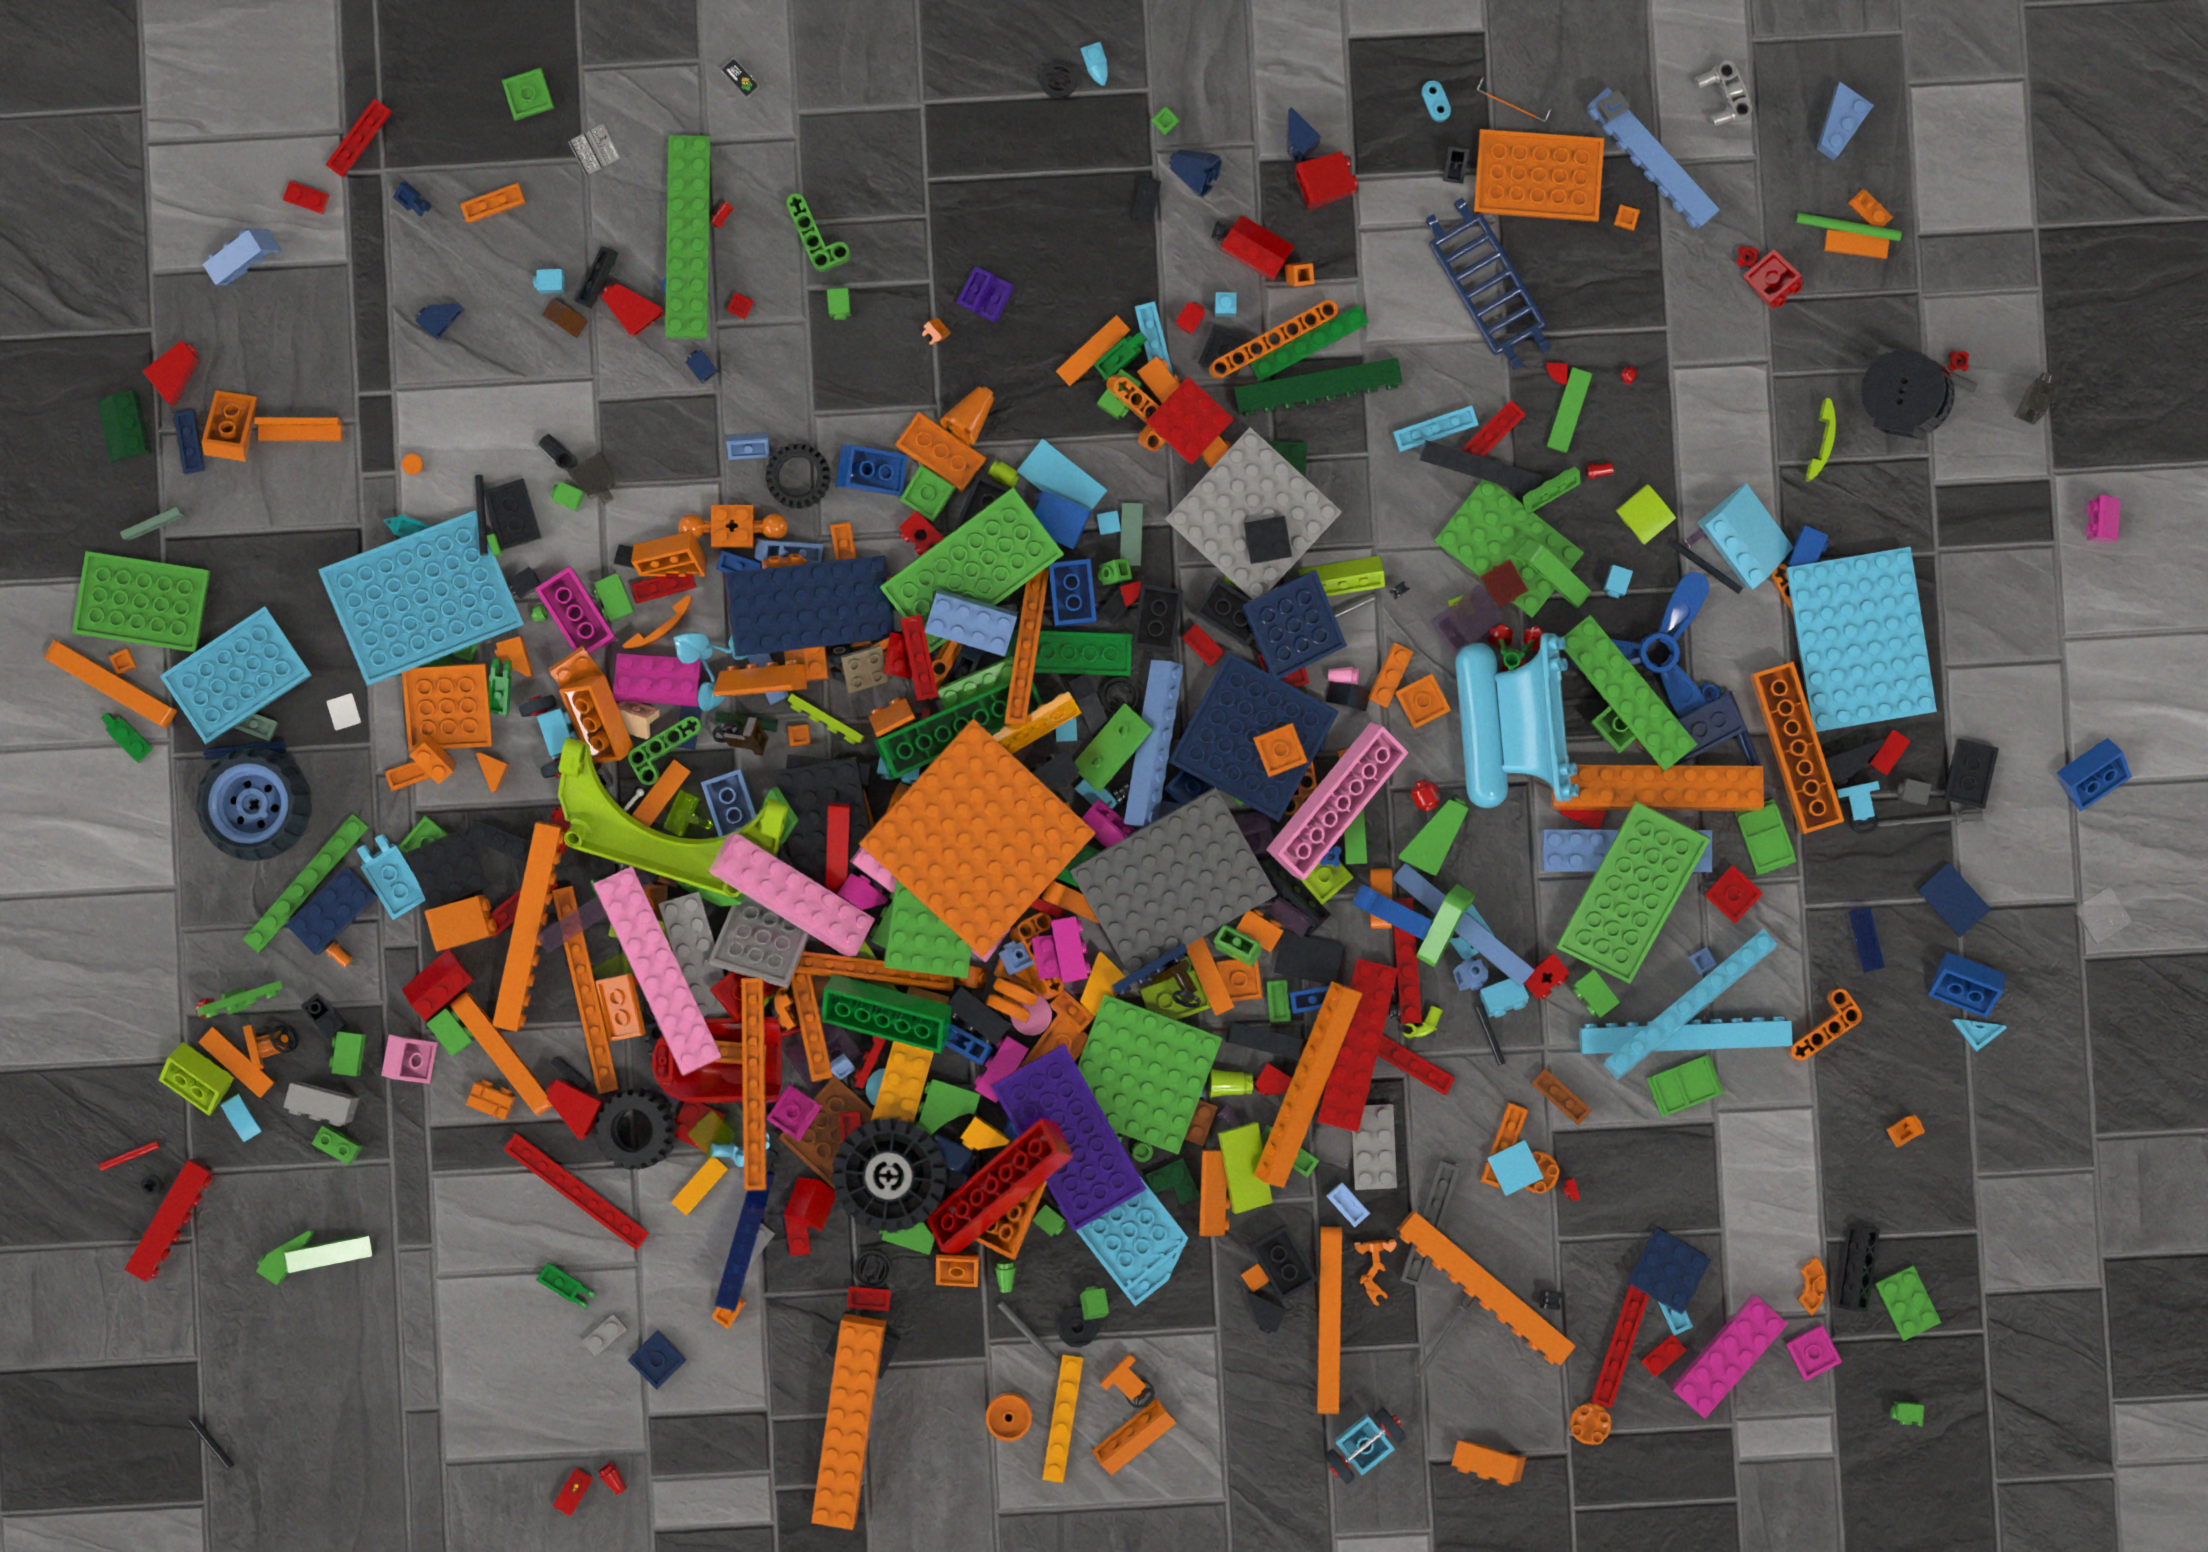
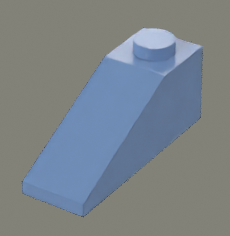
M756 538L754 559L762 561L769 559L770 556H780L782 558L789 557L790 554H800L807 560V564L822 562L823 544Z

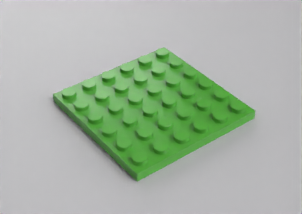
M1104 993L1077 1067L1114 1131L1179 1154L1222 1041V1036Z

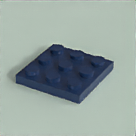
M1655 1228L1626 1283L1681 1315L1684 1313L1711 1259L1664 1231Z

